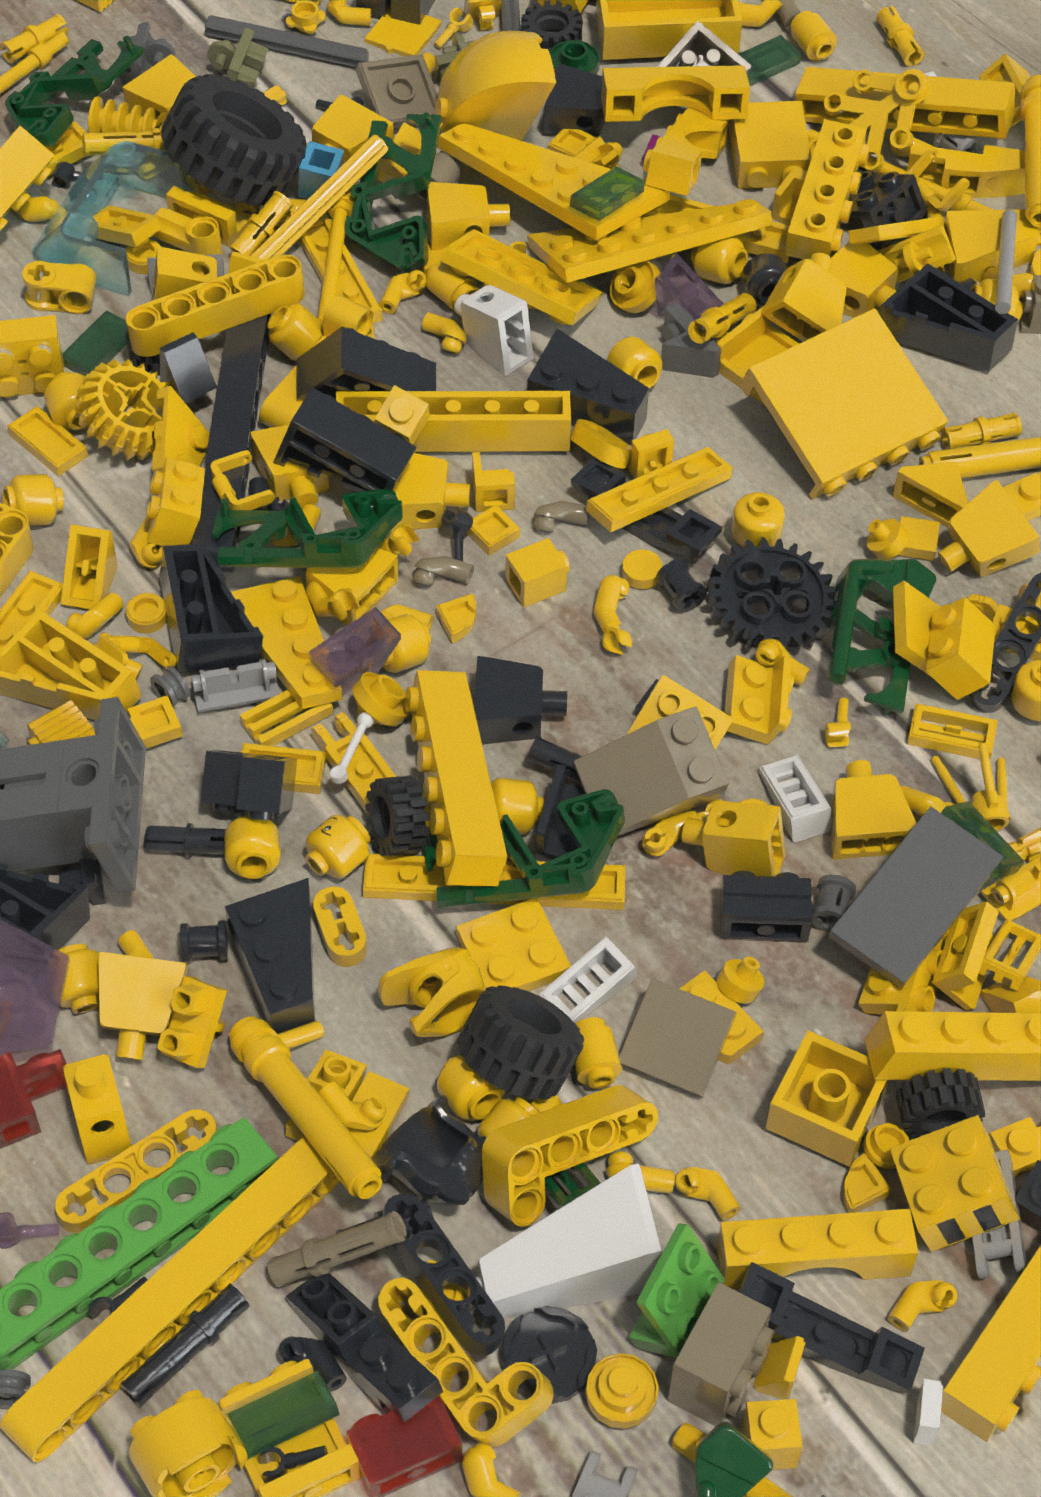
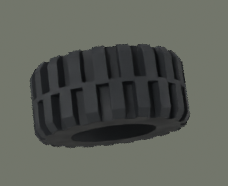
M213 74L199 75L184 83L161 128L164 149L168 151L171 161L179 165L180 171L186 176H191L195 180L194 182L202 188L205 186L212 190L213 194L219 197L225 196L230 198V201L238 204L245 202L248 206H258L260 204L264 206L275 191H279L284 195L296 175L302 159H305L307 148L306 138L303 135L301 126L294 122V117L289 112H285L278 102L266 97L262 91L248 87L244 82L239 80L236 82L222 75L219 77H215Z

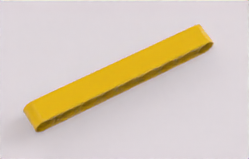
M304 1136L7 1410L0 1422V1429L33 1462L43 1461L58 1449L121 1389L119 1384L134 1373L164 1343L181 1330L188 1322L187 1317L193 1311H201L229 1283L233 1284L340 1182Z

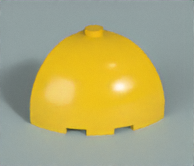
M499 31L473 41L460 51L447 67L439 85L435 115L442 116L441 134L457 125L466 123L522 141L556 84L549 50L541 49L539 45L542 42V38L534 32Z

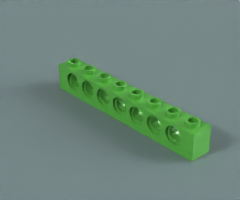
M245 1117L233 1125L226 1124L220 1127L212 1135L209 1142L196 1151H188L182 1154L173 1163L172 1168L158 1178H150L142 1182L131 1197L118 1206L112 1205L104 1209L95 1218L94 1223L80 1233H72L64 1237L56 1245L53 1252L39 1262L33 1261L23 1266L16 1273L14 1279L0 1289V1370L15 1369L89 1315L88 1307L93 1300L102 1296L112 1299L184 1247L278 1160L275 1152ZM220 1166H228L232 1168L228 1173L223 1175H216L211 1173L215 1168ZM182 1193L194 1195L186 1202L173 1201L177 1195ZM150 1220L155 1222L147 1230L134 1229L141 1221ZM112 1248L116 1250L108 1258L99 1259L95 1257L102 1249ZM73 1276L76 1278L67 1287L55 1286L56 1282L63 1277ZM24 1305L36 1306L29 1315H14Z

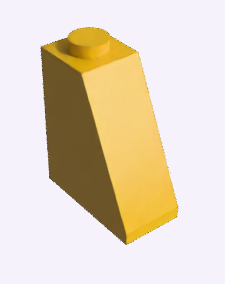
M1025 209L946 211L944 221L945 232L956 257L955 261L946 264L949 277L957 282L972 278L977 283L982 281L983 275L990 267H995L998 270L1002 214L1004 211L1013 210L1017 213L1014 268L1033 261L1036 246H1041V227L1033 226L1027 220Z

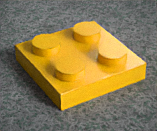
M532 898L456 926V936L462 948L470 952L471 958L480 968L485 989L490 986L497 987L498 985L531 991L553 983L571 967L537 898Z

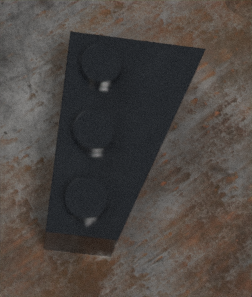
M928 263L881 305L880 309L881 318L897 342L990 371L1012 350L1018 323L1017 318L1009 313L999 314L995 310L993 303Z
M340 327L297 358V399L300 400L306 398L312 387L323 394L332 396L335 400L336 391H391L394 385L404 391H436V362L423 358L417 353L407 352L389 345L386 341L376 340L360 334L352 328Z
M556 328L527 379V391H570L571 426H575L578 419L588 420L607 429L625 443L632 445V440L637 438L647 420L649 388Z
M312 387L292 418L273 463L284 467L288 461L308 468L306 472L309 476L319 478L320 474L323 473L341 479L342 487L357 492L380 489L392 491L407 468L417 447L407 442L400 435L393 434L372 422L367 416L356 413L337 402L332 396L323 394Z
M205 545L163 546L159 578L173 652L176 657L177 671L216 670L228 667L233 669L240 665L260 662L264 636L258 627H253L245 615V607L241 600L235 599L227 587L226 577Z
M0 863V955L31 975H34L53 956L55 951L60 949L90 920L88 886L75 883L72 888L50 882L49 876L35 872L34 876L31 877L9 871V865Z
M309 878L225 906L229 936L264 1020L269 1023L277 1034L315 1021Z

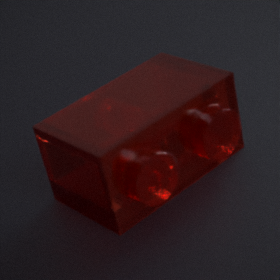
M440 1395L406 1422L401 1420L393 1411L382 1416L375 1413L359 1419L352 1426L353 1429L346 1431L347 1445L351 1444L359 1460L360 1478L369 1497H384L463 1461L462 1442Z

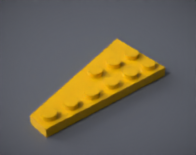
M462 123L440 134L438 138V148L594 240L605 236L670 200V191L645 185V179L470 124Z

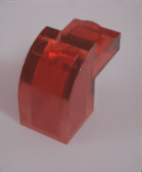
M61 1049L51 1053L34 1055L26 1063L16 1066L11 1051L0 1056V1149L41 1133L32 1101L67 1088L63 1066L67 1063Z

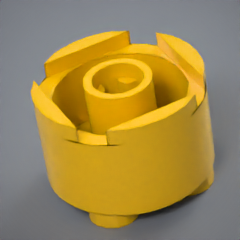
M200 1390L186 1392L178 1398L175 1405L165 1409L156 1416L149 1415L141 1418L130 1430L133 1441L129 1448V1458L152 1497H215L233 1482L228 1474L234 1466L238 1464L242 1470L247 1460L245 1448L218 1404L213 1399L204 1397Z

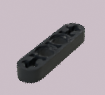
M1041 573L1036 574L1031 579L994 643L990 683L993 680L994 674L1000 678L995 691L997 696L991 695L988 699L981 697L982 689L988 688L990 684L969 694L972 705L979 711L991 713L1001 709L1012 692L1016 674L1024 664L1030 661L1041 642V609L1035 606L1040 595ZM1021 617H1032L1038 622L1039 629L1032 634L1022 633L1016 627V621ZM1002 650H1013L1018 654L1020 662L1014 667L1007 668L999 664L996 655Z
M410 1194L392 1196L385 1204L382 1216L393 1211L397 1212L403 1218L407 1233L406 1237H404L405 1241L393 1244V1248L460 1345L473 1355L485 1356L492 1354L497 1350L505 1332V1321L502 1314L425 1205L417 1197ZM411 1217V1224L409 1225L404 1218ZM422 1247H431L440 1253L442 1260L436 1263H427L418 1257L416 1250ZM448 1284H457L466 1290L468 1297L461 1301L452 1300L444 1294L442 1287ZM473 1308H475V1311H474V1313H473V1315H472L470 1311H471ZM474 1324L480 1329L489 1328L491 1330L489 1336L483 1331L475 1333L473 1331Z

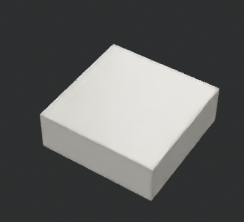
M924 1379L917 1396L914 1444L931 1446V1443H934L940 1427L943 1392L941 1381Z

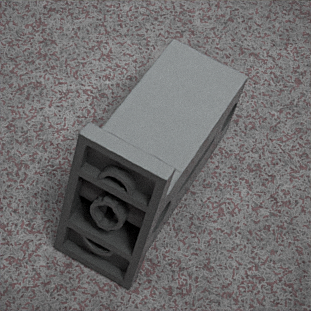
M119 698L101 699L100 718H96L94 721L95 735L0 749V863L9 865V871L14 872L80 862L79 859H98L103 875L110 878L118 893L135 891L146 746Z

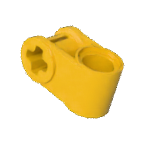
M33 261L23 268L22 279L28 288L25 292V302L31 309L37 311L69 312L73 314H83L91 309L97 279L96 273L92 268L83 264H61L45 261ZM41 271L43 272V277H42V278H40V272H41ZM39 292L41 297L40 301L37 299V295L39 294Z

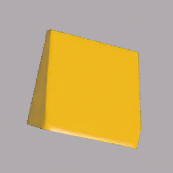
M795 1336L769 1344L768 1349L770 1351L759 1375L755 1377L754 1390L782 1400L790 1398L805 1346L804 1338Z

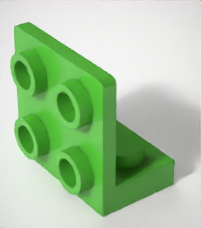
M679 1223L676 1226L637 1300L642 1313L628 1337L637 1349L677 1358L718 1282L723 1284L725 1280L689 1225Z

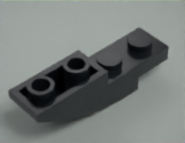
M330 1273L319 1277H310L286 1296L288 1303L314 1336L329 1347L338 1364L382 1409L387 1405L401 1420L406 1422L444 1392L439 1379L382 1328L377 1315Z

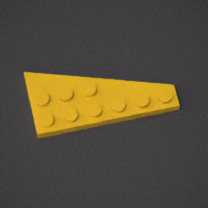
M745 199L735 204L638 217L597 240L592 239L575 228L527 234L529 249L566 283L768 227L772 225L771 211L756 200Z

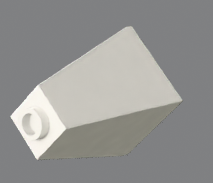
M634 1164L626 1167L479 1259V1277H476V1279L500 1311L504 1320L516 1318L521 1314L524 1316L529 1312H533L534 1308L543 1306L569 1308L641 1294L662 1251L640 1165Z

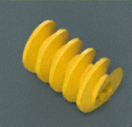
M96 96L92 100L89 109L87 125L89 133L151 131V128H160L161 131L166 119V113L162 112L158 119H156L155 109L149 107L143 116L142 107L137 104L134 105L130 114L127 102H121L116 111V102L113 99L107 100L103 108L102 98Z

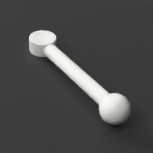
M367 712L361 713L358 716V727L340 764L330 770L331 779L336 784L344 783L348 779L346 769L366 728H370L373 725L374 719Z

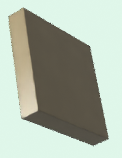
M423 54L358 63L355 70L369 109L393 122V128L401 127L404 122L410 126L416 125L406 119L407 114H423L428 112L430 115H435L438 95Z
M652 978L620 1053L621 1065L703 1098L737 1013Z

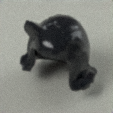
M442 1095L401 1124L382 1144V1148L376 1152L373 1162L381 1171L382 1182L387 1181L392 1175L423 1199L438 1204L465 1205L469 1198L476 1193L483 1180L482 1147L487 1137H477L462 1120L445 1112L443 1107L448 1104V1099L445 1095Z

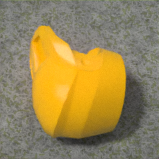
M460 947L436 951L394 968L381 977L377 986L378 995L385 1006L407 1004L425 1008L420 1015L413 1016L409 1020L412 1032L418 1037L448 1036L462 1030L482 991L486 990L480 968L471 958L470 952ZM438 1015L439 1020L436 1022H432Z

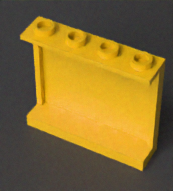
M875 308L749 367L739 384L747 397L756 393L759 394L816 484L809 493L811 499L824 493L827 497L833 496L844 489L848 481L856 477L859 481H863L876 473L879 466L887 462L890 466H893L908 457L909 451L920 447L921 450L930 448L941 439L939 434L949 422Z

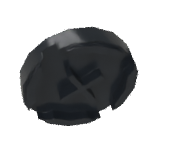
M551 1306L534 1308L533 1312H529L524 1316L521 1314L515 1318L504 1333L500 1351L502 1370L516 1362L533 1364L551 1382L553 1387V1400L551 1404L568 1401L582 1392L587 1386L588 1375L596 1364L597 1347L595 1339L593 1340V1336L588 1330L589 1327L582 1318L567 1309ZM536 1379L523 1381L519 1385L517 1393L527 1399L530 1398L537 1388Z

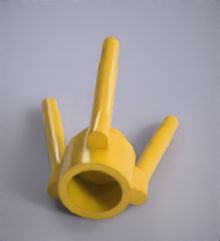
M984 742L979 744L978 748L985 790L979 791L972 796L973 802H971L969 807L940 758L933 756L931 761L961 810L965 825L975 824L976 831L984 834L998 832L1008 826L1011 817L1007 802L1006 761L1003 757L997 759V791H995L987 745Z

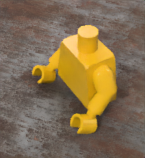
M408 523L397 526L390 536L384 539L368 561L359 568H307L305 571L306 594L315 614L320 618L336 617L353 630L398 582L397 555L408 556L412 551L410 543L419 540L412 526Z

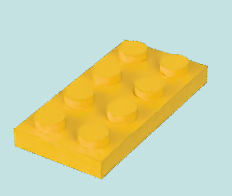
M475 229L445 247L440 260L451 266V269L459 275L472 276L484 282V286L492 285L527 302L528 308L539 309L549 314L551 320L562 325H574L598 306L603 293L579 280L566 283L548 265Z

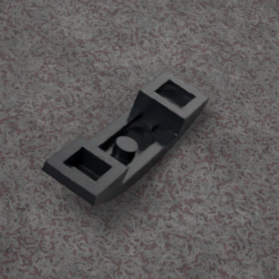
M593 457L571 478V485L586 501L626 483V473L600 461L596 457ZM668 507L622 527L625 531L649 544L670 552L689 556H699L722 532V526L691 509L684 515H681Z
M751 1262L748 1265L739 1293L772 1309L768 1327L774 1330V1339L782 1341L795 1336L802 1337L805 1342L802 1355L816 1362L880 1387L907 1394L911 1391L925 1350L924 1347L884 1327H880L874 1332L793 1292L794 1282L756 1263Z

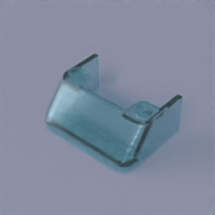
M122 141L113 145L80 174L32 249L34 261L87 265L96 273V288L129 296L132 288L126 249L96 241L99 230L98 224L92 216L109 204L119 186L166 198V194L173 186L187 191L186 175L179 170L177 163L171 161L167 151L128 141Z

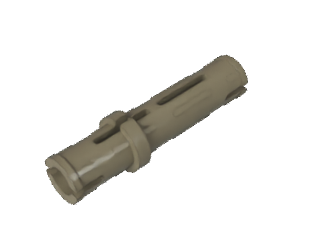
M393 1211L378 1219L352 1227L328 1238L320 1240L315 1237L306 1240L299 1249L271 1257L267 1265L269 1276L277 1287H283L288 1283L310 1275L319 1277L328 1274L331 1267L386 1246L405 1241L404 1237H406L407 1233L404 1221L397 1212Z

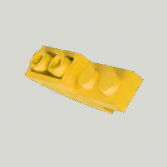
M916 144L911 146L907 171L910 170L930 146ZM984 145L983 154L936 148L938 150L937 156L919 176L949 190L960 179L966 178L970 185L965 193L974 196V198H998L1025 194V151Z

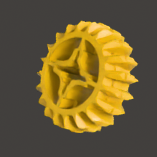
M116 359L108 362L107 365L101 362L99 366L95 367L94 371L92 370L85 376L82 381L83 384H81L77 391L76 398L78 401L75 412L80 414L78 425L89 427L86 438L96 437L99 440L98 448L106 445L111 448L112 456L120 451L124 454L126 460L134 457V455L143 460L149 454L153 455L156 447L154 438L155 422L162 421L163 402L156 399L157 391L159 388L167 387L169 382H160L157 379L158 371L151 374L145 371L144 363L136 368L129 359L122 364Z

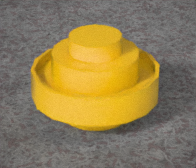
M647 260L618 268L610 284V296L613 303L628 313H638L646 310L659 295L662 285L661 273L658 267Z
M366 672L354 683L352 691L358 706V714L367 712L374 719L373 725L381 724L395 727L400 725L410 712H407L405 709V692L391 677Z
M618 1353L606 1356L594 1365L588 1375L586 1399L589 1409L599 1421L610 1427L626 1429L638 1426L650 1417L656 1407L659 1385L655 1372L647 1362L635 1355Z

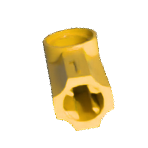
M163 207L154 214L159 220L161 229L153 234L152 237L190 253L200 255L222 254L223 257L219 224L215 219L207 216L192 219Z

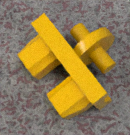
M943 225L880 249L881 254L898 268L896 283L913 277L927 263L938 268L956 260Z
M183 976L181 986L174 988L170 1000L173 1015L169 1028L161 1032L157 1048L162 1051L161 1054L195 1068H205L215 1032H223L226 1024L224 1020L220 1019V1014L227 989L208 984L193 976Z

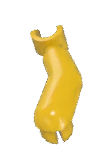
M608 575L600 582L593 614L604 633L602 640L604 648L610 652L623 655L619 643L632 647V639L626 630L620 629L619 625L621 622L617 616L616 608L618 600L624 599V595L628 594L629 583L617 575Z
M715 799L711 801L705 811L696 813L695 810L660 820L652 829L645 833L642 839L644 850L651 856H662L682 836L683 826L688 817L707 821L713 803L723 800Z

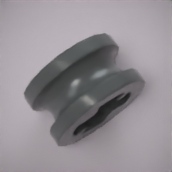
M171 666L163 669L162 676L155 674L150 678L156 695L159 698L167 695L172 707L177 705L178 698L185 700L190 695L183 677Z
M0 1370V1409H9L26 1393L25 1389L31 1385L30 1375L19 1370Z

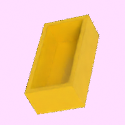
M596 0V20L603 60L666 57L697 21L703 24L732 50L739 53L743 20L738 0Z

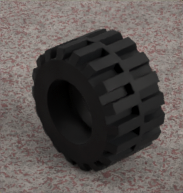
M498 985L497 987L490 986L485 991H482L457 1038V1044L459 1045L457 1049L460 1055L465 1058L466 1064L492 1085L516 1096L534 1100L537 1098L545 1100L550 1099L551 1096L555 1097L559 1093L584 1047V1037L580 1033L579 1027L570 1017L553 1003L523 989Z

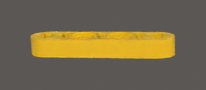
M192 1109L184 1112L65 1188L55 1201V1211L60 1225L68 1232L80 1233L93 1224L95 1218L104 1209L112 1205L118 1206L131 1197L142 1182L150 1178H158L172 1168L173 1163L182 1154L188 1151H196L210 1141L212 1135L217 1131V1125L213 1116L201 1109ZM195 1127L198 1131L204 1129L205 1137L202 1139H198L194 1135L189 1137L188 1129ZM172 1138H176L178 1145L182 1143V1153H178ZM154 1149H163L170 1153L169 1161L161 1167H150L144 1162V1159ZM115 1174H123L131 1179L129 1187L120 1193L109 1192L105 1189V1183ZM97 1188L100 1199L104 1202L101 1205L98 1204L97 1197L93 1198L91 1190ZM76 1202L81 1207L85 1206L86 1213L78 1216L77 1213L70 1212L69 1206Z

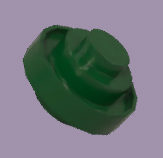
M567 40L558 43L550 51L554 73H556L558 64L567 65L593 74H597L599 71V52L587 42Z

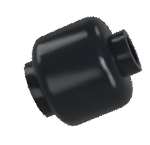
M763 253L756 255L746 263L742 270L741 280L744 290L747 294L753 296L756 305L760 308L766 304L783 272L788 268L783 259L775 254Z

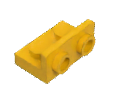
M738 655L734 656L728 666L725 713L734 718L727 730L728 732L769 745L779 732H784L788 728L792 717V710L788 708V702L794 685V676L790 674L791 658L782 656L774 667H770Z

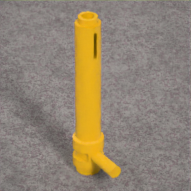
M1038 74L1028 78L1021 89V105L1015 108L1010 127L1022 120L1025 123V215L1033 226L1041 227V75Z
M1041 437L930 451L926 453V456L919 458V465L957 462L961 479L1041 468Z
M255 1016L242 1018L232 1027L229 1033L231 1049L235 1056L244 1063L246 1070L253 1079L262 1082L349 1194L360 1199H368L374 1196L382 1186L380 1169L291 1059L289 1049L324 1037L322 1024L316 1020L277 1034L269 1023L264 1020H259Z

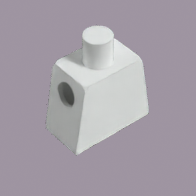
M492 285L484 286L471 295L463 294L456 300L454 311L462 317L467 344L506 377L534 359L526 301Z

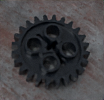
M765 537L761 538L759 547H755L749 539L745 541L743 550L736 545H732L729 555L722 553L718 564L713 565L706 589L709 594L706 605L713 606L710 617L711 619H722L719 627L720 632L730 629L734 631L731 638L733 643L741 638L747 640L745 650L748 651L754 644L759 645L765 639L780 641L784 647L788 646L795 655L799 653L802 644L810 649L813 647L815 639L822 640L827 628L830 629L833 622L830 619L831 611L837 602L834 598L838 590H835V587L829 586L833 578L832 574H821L824 563L817 562L811 564L809 562L812 555L811 551L803 555L797 554L798 544L796 543L788 550L784 549L782 539L779 538L775 546H769Z

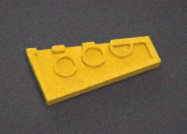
M300 576L231 591L234 598L240 599L243 603L245 615L253 627H258L264 636L261 656L266 662L275 663L277 677L302 709L343 700L341 684Z

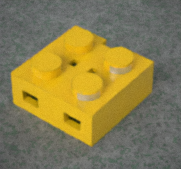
M56 315L1 320L0 397L44 393L51 380L56 375L65 372Z

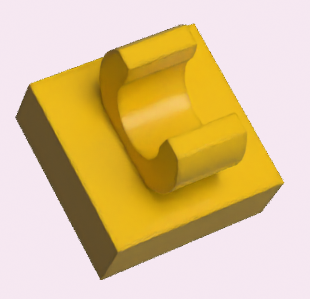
M465 0V16L470 14L473 20L478 19L480 31L494 29L493 20H495V16H500L502 0Z

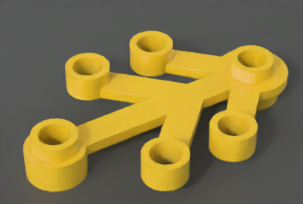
M867 69L856 72L853 77V85L861 93H870L874 89L892 92L881 101L848 97L838 91H831L825 96L824 107L831 114L839 115L844 111L862 114L849 125L866 128L867 130L870 128L867 144L871 145L869 156L877 155V162L873 166H868L867 164L865 167L862 166L867 171L877 172L883 167L884 157L881 154V148L888 117L899 106L897 128L890 134V143L899 151L908 150L913 145L914 137L910 130L916 105L926 100L930 92L928 77L918 69L906 70L898 78L876 75ZM870 76V83L865 87H860L861 78ZM918 83L917 92L908 94L909 85ZM836 97H840V105L832 109L830 106L831 101ZM906 133V142L898 145L896 142L898 135ZM819 136L809 142L811 156Z

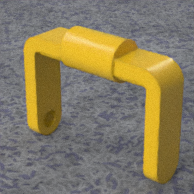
M931 146L916 161L907 174L915 175L923 201L927 206L933 205L941 212H946L966 191L970 182L966 178L960 179L944 199L940 201L938 195L924 181L918 179L920 174L938 154V150Z
M247 450L223 457L211 463L212 485L220 499H228L230 510H253L270 504L275 500V495L271 490H265L237 500L235 497L236 493L230 482L222 474V472L248 464L252 460V456Z
M103 635L101 638L99 649L124 666L128 662L126 652L147 653L163 667H174L176 664L175 655L152 638Z

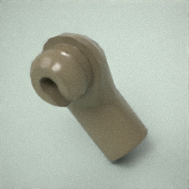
M566 501L541 505L536 509L534 513L536 515L534 527L537 530L552 532L555 529V520L587 526L590 514L586 511L587 505Z
M448 556L422 558L415 564L417 569L413 579L415 582L431 586L434 584L435 575L438 574L468 584L473 576L474 565Z

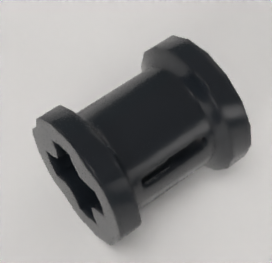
M680 558L664 565L658 571L656 580L659 586L667 589L673 597V606L676 610L684 613L696 608L703 602L707 595V589L702 583L694 580L689 573L688 564L684 559Z
M219 920L217 925L190 927L188 923H181L180 943L183 963L191 962L192 957L219 956L221 960L228 959L229 949L226 920Z

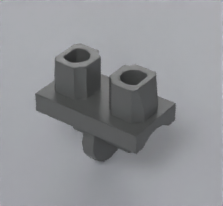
M149 22L140 23L136 35L130 36L132 43L144 47L145 52L118 76L123 85L128 84L170 54L175 56L174 48L166 39L154 40L152 38Z

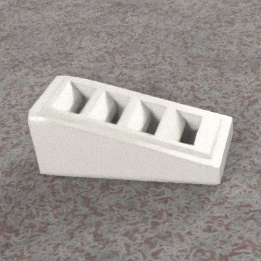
M798 755L759 767L760 776L774 805L781 808L782 822L793 842L806 840L831 831V807ZM796 775V778H793V779H790V780H786V781H783V782H780V783L777 781V780H781V779H784V778H787V777Z
M604 937L539 995L561 1009L576 1023L623 990L638 977L635 966L607 937ZM605 961L616 971L611 976L600 966ZM591 971L603 982L599 987H596L586 976ZM577 981L590 993L585 999L572 986ZM563 991L577 1004L572 1010L558 997Z

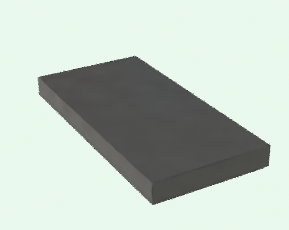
M930 806L831 929L828 937L902 989L1001 863L1003 856Z

